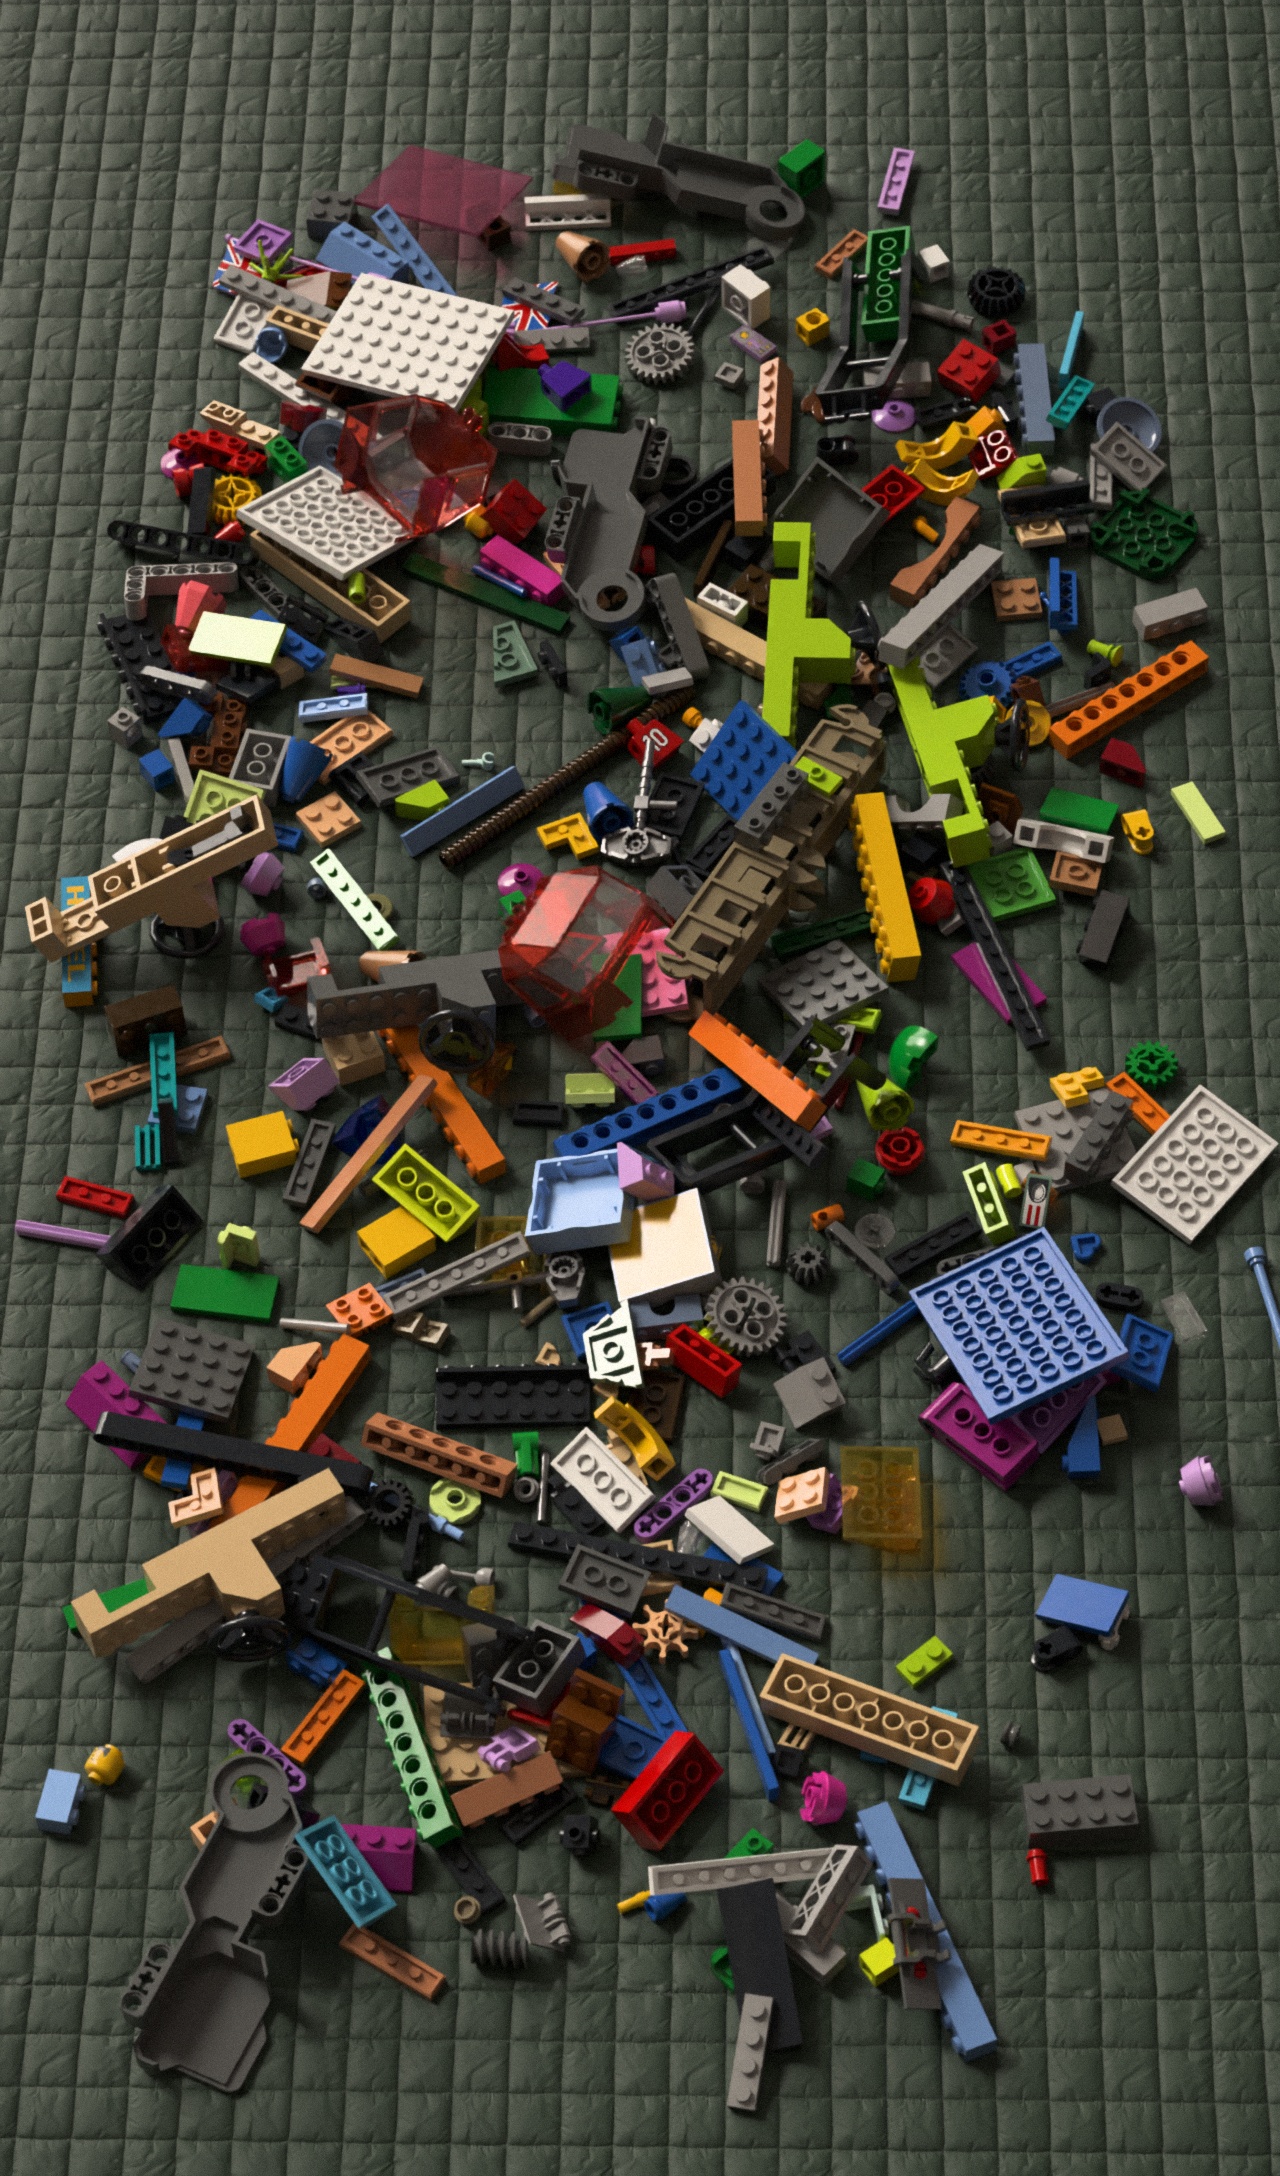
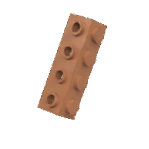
M548 1751L510 1768L507 1772H501L451 1795L450 1798L462 1825L466 1826L469 1824L470 1829L485 1823L484 1817L494 1813L496 1818L509 1812L508 1806L519 1802V1805L523 1806L534 1801L533 1795L543 1791L547 1795L560 1789L558 1783L563 1782V1779L551 1752Z

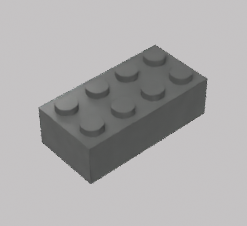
M1131 1774L1022 1784L1021 1804L1028 1848L1137 1837L1139 1823Z

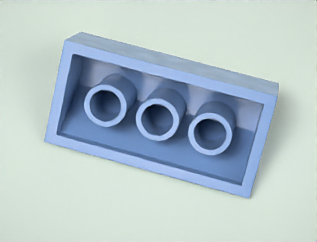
M343 222L329 233L316 258V263H320L322 266L344 273H352L356 277H359L361 273L368 274L372 272L404 284L409 279L408 260L346 222Z

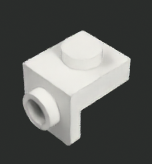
M704 718L689 741L705 752L723 726V723L717 719L711 721Z

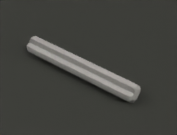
M775 1180L773 1182L767 1249V1266L779 1267L786 1197V1182L784 1180Z

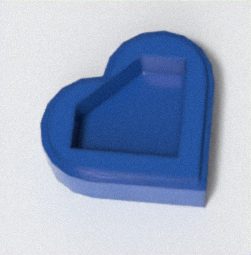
M1094 1233L1074 1235L1070 1238L1074 1257L1080 1263H1089L1093 1259V1255L1101 1248V1239Z

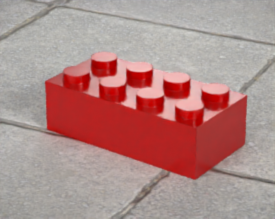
M675 1731L617 1801L611 1811L641 1848L660 1851L722 1775L724 1770L695 1733Z

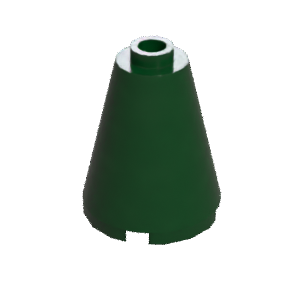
M644 686L595 689L587 696L588 714H593L595 720L591 722L596 730L601 734H608L652 705L653 695H650Z

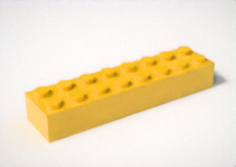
M884 793L855 795L854 804L850 805L851 816L847 818L848 830L853 833L852 848L853 851H857L858 855L856 859L857 870L862 872L861 888L867 894L866 910L871 912L872 916L870 927L872 933H875L877 938L875 939L876 953L881 955L880 971L881 974H885L887 983L915 980L921 952Z

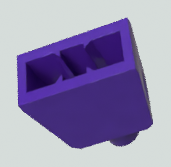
M560 361L553 368L543 364L538 369V375L541 377L542 393L562 413L592 390L591 374L565 361Z

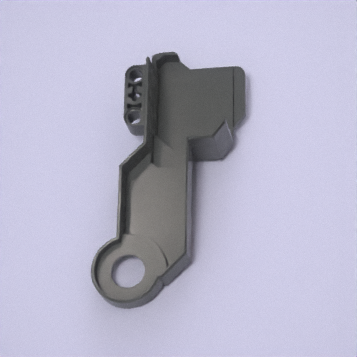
M654 113L651 117L644 145L627 141L619 133L581 124H573L569 128L564 158L558 160L559 152H556L554 156L551 176L557 181L573 184L578 190L623 201L634 199L649 191L664 193L678 206L737 220H742L743 217L745 224L754 233L771 240H785L796 235L805 217L803 201L796 192L788 188L787 184L771 166L667 142L669 126ZM766 202L778 203L786 209L788 217L782 222L769 221L761 215L759 207Z

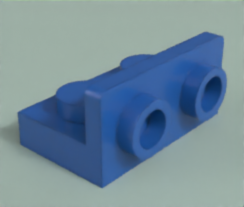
M308 1637L300 1643L295 1651L289 1649L286 1652L289 1669L295 1674L300 1675L301 1673L306 1676L317 1688L323 1687L327 1690L343 1669L346 1671L349 1669L348 1663Z

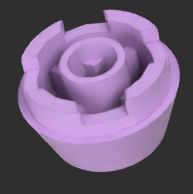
M264 852L256 856L240 885L248 890L247 893L267 897L273 889L277 890L283 881L281 875L285 867L272 852Z
M1210 1455L1201 1458L1197 1456L1180 1469L1182 1480L1179 1481L1183 1496L1188 1495L1192 1505L1215 1506L1216 1502L1224 1500L1221 1495L1223 1492L1218 1475L1214 1468L1211 1467L1213 1461Z

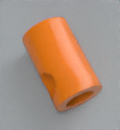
M837 1203L810 1214V1218L815 1230L819 1231L825 1229L834 1221L839 1223L845 1221V1214L841 1205Z

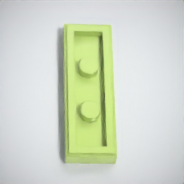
M1192 781L1171 789L1172 797L1203 844L1225 837V830Z

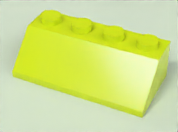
M406 1143L372 1179L375 1184L446 1243L466 1232L481 1215L478 1203Z

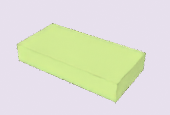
M720 1471L710 1491V1496L716 1497L720 1495L726 1502L759 1513L767 1496L768 1487Z

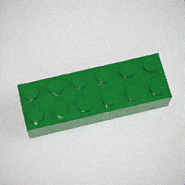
M910 226L868 231L865 274L870 275V284L864 285L861 321L867 343L898 339L900 281L891 282L889 272L898 270L901 267V255L906 254V249H912L915 253L916 244Z

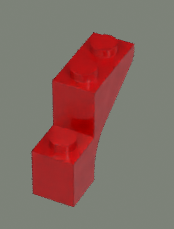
M505 332L490 357L492 364L496 363L499 371L514 367L539 369L543 364L550 367L549 357L543 344L534 346L520 345L507 332Z

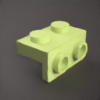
M604 1073L566 1074L565 1100L566 1104H571V1107H585L586 1103H595L597 1107L610 1106V1103H615V1084Z
M228 1223L225 1231H221L217 1239V1245H219L220 1250L219 1258L221 1259L223 1269L228 1270L233 1260L257 1267L260 1261L257 1233L249 1227H240Z

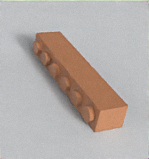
M779 357L761 365L757 419L759 420V429H764V443H760V446H764L765 458L760 459V461L765 462V465L774 471L776 475L789 470L794 372Z
M759 420L732 421L736 536H763V526H767V513L762 512V510L766 509V496H762V493H766V479H761V476H765V462L760 461V459L765 458L764 446H760V443H764V429H759Z

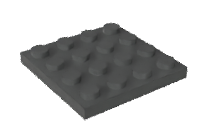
M836 939L757 978L758 986L800 1029L811 1015H814L828 1025L889 995L888 986L840 939Z
M157 1318L130 1386L128 1396L227 1424L254 1354L255 1345Z

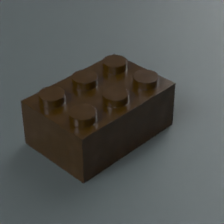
M174 984L104 1006L109 1035L118 1057L150 1047L149 1034L174 1032L175 1039L187 1035L183 1006Z

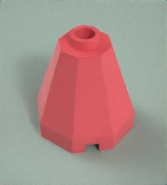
M189 581L188 584L186 582L183 583L179 590L175 621L178 635L187 640L193 639L203 611L223 614L227 607L224 596L220 593L215 596L212 594L214 589L195 581Z

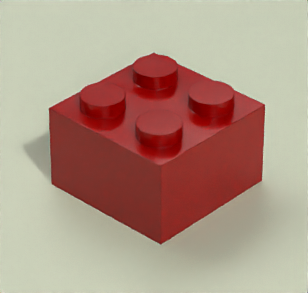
M963 339L940 366L937 373L940 385L963 398L970 397L973 404H976L1001 374L998 358Z
M514 478L502 487L479 517L487 521L489 526L500 537L512 545H516L527 536L547 508Z

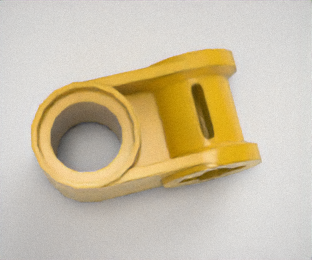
M1143 809L1122 814L1123 830L1129 839L1132 850L1139 855L1149 854L1153 849L1152 838L1154 831L1147 811Z

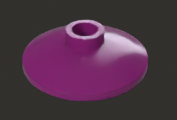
M174 448L162 457L161 470L167 478L173 480V469L184 467L186 470H189L190 465L203 463L205 467V463L196 460V451L186 457L184 451Z
M520 863L511 865L504 869L498 878V889L503 897L520 890L529 902L536 899L537 894L542 893L545 888L543 873L537 867L530 864Z

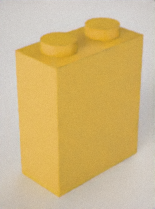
M283 1111L226 1125L228 1141L240 1178L296 1163V1153L300 1152L297 1138L292 1139L291 1134L294 1133L292 1122L290 1119L286 1120Z
M403 1206L398 1207L357 1231L358 1245L385 1279L390 1278L436 1250V1234Z

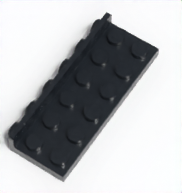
M148 607L146 617L136 621L128 619L126 613L106 619L103 612L99 613L100 622H97L99 633L101 636L105 635L106 637L104 639L108 652L112 651L113 653L111 655L115 668L119 667L120 669L118 674L121 683H126L127 685L125 689L129 700H134L133 708L135 714L138 717L141 716L144 724L170 717L184 698L149 689L142 685L138 679V674L145 666L177 673Z
M573 1363L571 1365L546 1364L544 1366L523 1364L520 1366L495 1365L494 1367H480L472 1365L469 1367L445 1366L443 1368H436V1429L590 1426L589 1365Z

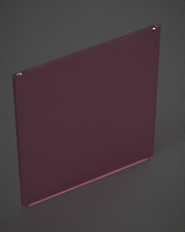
M409 145L353 200V204L379 211L388 203L400 217L478 237L533 181V177Z

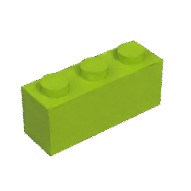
M986 1162L963 1171L983 1229L992 1244L995 1246L1017 1236L995 1176Z

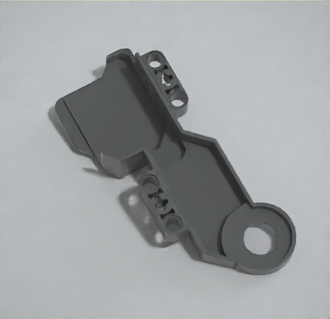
M636 417V428L625 434L586 429L576 430L571 436L562 470L558 466L564 496L557 500L545 538L547 555L550 561L564 564L560 579L565 594L578 611H581L584 619L591 626L603 631H618L633 625L642 616L646 606L643 584L639 577L634 574L648 526L646 511L640 505L643 491L656 492L661 489L673 450L669 429L657 426L656 420L653 418ZM610 587L621 588L628 595L626 605L614 612L604 611L597 605L598 595Z
M260 1753L235 1755L224 1761L215 1770L209 1785V1796L212 1810L218 1820L179 1887L190 1924L176 1949L163 1943L154 1944L149 1948L120 2001L124 2020L128 2024L141 2029L133 2043L136 2062L140 2068L153 2074L172 2069L227 2094H234L242 2089L267 2043L263 2016L273 2000L264 1952L247 1946V1939L256 1923L269 1928L278 1927L283 1923L310 1873L308 1856L299 1847L300 1844L294 1837L297 1833L303 1831V1827L289 1791L286 1773L278 1762ZM245 1777H257L263 1780L268 1787V1796L265 1802L254 1809H243L235 1805L231 1799V1790L238 1780ZM293 1862H302L300 1866H291ZM268 1908H277L273 1913L265 1912ZM159 1958L167 1959L164 1963H155ZM133 2005L141 2006L136 2011L128 2010Z

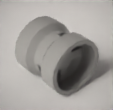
M766 1169L742 1178L740 1180L741 1191L752 1194L762 1193L765 1187L763 1178L766 1175Z

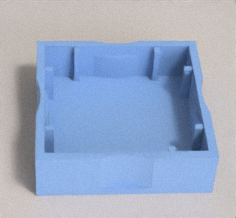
M617 1149L598 1151L583 1156H564L536 1161L532 1184L533 1199L528 1211L525 1237L534 1255L630 1242L635 1196L619 1189Z

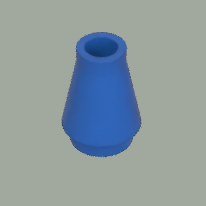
M685 1892L650 1895L648 1900L644 1902V1907L648 1916L653 1921L658 1919L662 1921L677 1907L685 1903L687 1897Z

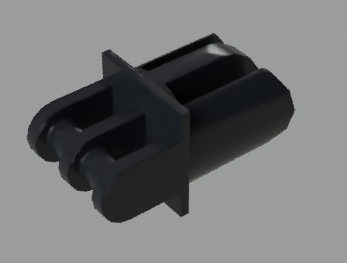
M994 392L991 397V410L996 409L1003 416L1002 422L1006 427L1005 430L1008 435H1013L1018 429L1019 417L1012 408V399L1006 401L1002 393Z

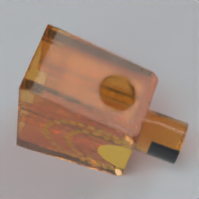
M495 1039L496 1047L493 1057L483 1068L468 1073L467 1087L484 1098L490 1095L511 1073L512 1057L518 1053L517 1047L513 1043L508 1042L504 1045ZM469 1054V1063L478 1060Z

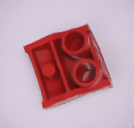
M996 430L989 435L978 437V442L967 454L973 469L979 474L977 480L1001 474L1019 458L1006 430Z

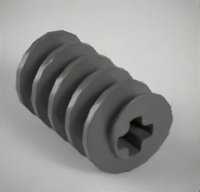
M479 1929L477 1935L473 1936L471 1964H474L479 1956L481 1965H485L490 1957L492 1966H496L501 1958L503 1967H507L512 1959L515 1968L519 1967L522 1960L525 1968H527L529 1943L524 1936V1932L521 1939L517 1940L515 1932H512L510 1938L506 1939L504 1931H501L499 1937L495 1938L493 1930H490L488 1936L484 1937L482 1929Z

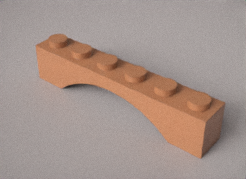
M958 496L955 497L945 511L946 534L941 545L924 561L900 570L890 584L891 600L912 609L915 608L922 598H925L927 590L930 587H934L939 574L946 571L951 558L957 556L960 546L968 541L971 531L978 528L981 522V516H979L980 506Z

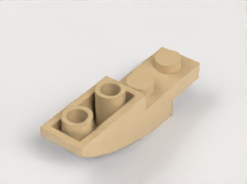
M215 400L200 412V416L214 429L248 442V450L255 451L258 448L265 450L264 445L281 437L280 431L251 421L247 418L246 412Z

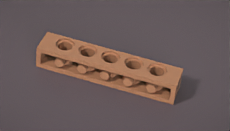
M378 1412L365 1423L360 1445L500 1498L513 1487L518 1466L517 1463Z

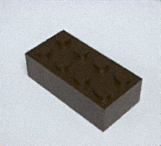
M750 564L727 591L748 601L747 622L767 632L771 579L779 578ZM812 597L813 616L811 618L826 619V602Z

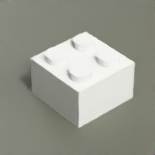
M740 264L722 276V308L743 325L753 330L770 318V286L755 276L751 270L746 269Z

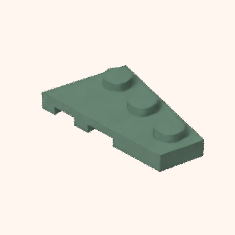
M515 620L493 626L495 688L537 676L538 669Z

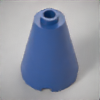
M291 736L289 740L279 792L283 794L281 798L292 804L303 799L334 757L332 753L329 756L324 755L325 750L303 739L299 743L295 742L296 737Z
M593 782L584 789L583 796L588 827L595 840L602 842V838L606 834H612L614 831L626 827L633 828L634 815L632 810L604 784Z

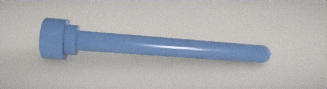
M1252 1247L1245 1251L1244 1257L1247 1265L1255 1271L1280 1349V1315L1264 1269L1266 1256L1262 1247Z

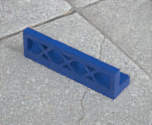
M1050 558L1049 629L1077 630L1076 571H1059V558ZM1059 579H1069L1070 581L1064 583ZM1066 591L1069 595L1064 596L1060 593ZM1066 604L1070 608L1065 610L1061 606ZM1066 617L1072 622H1063L1060 620Z

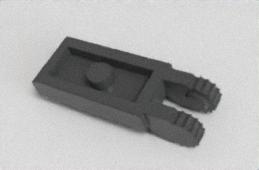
M812 1438L806 1440L769 1462L762 1469H759L755 1476L756 1480L768 1485L781 1481L783 1473L785 1475L790 1474L798 1469L797 1465L804 1461L809 1462L819 1457V1452L826 1448L823 1441Z

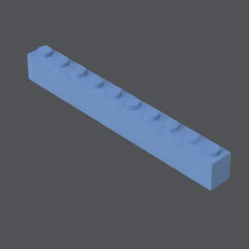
M886 1801L857 1812V1823L854 1824V1829L859 1839L863 1838L866 1847H864L866 1856L874 1862L877 1868L875 1870L877 1881L880 1886H885L888 1892L886 1899L892 1910L888 1879L923 1878L892 1810ZM925 1884L929 1918L932 1920V1924L938 1923L942 1919ZM947 1930L938 1934L940 1953L944 1950H950L951 1959L945 1963L936 1964L942 2011L940 2017L945 2029L951 2030L953 2035L951 2041L957 2054L961 2053L966 2062L995 2051L997 2038Z

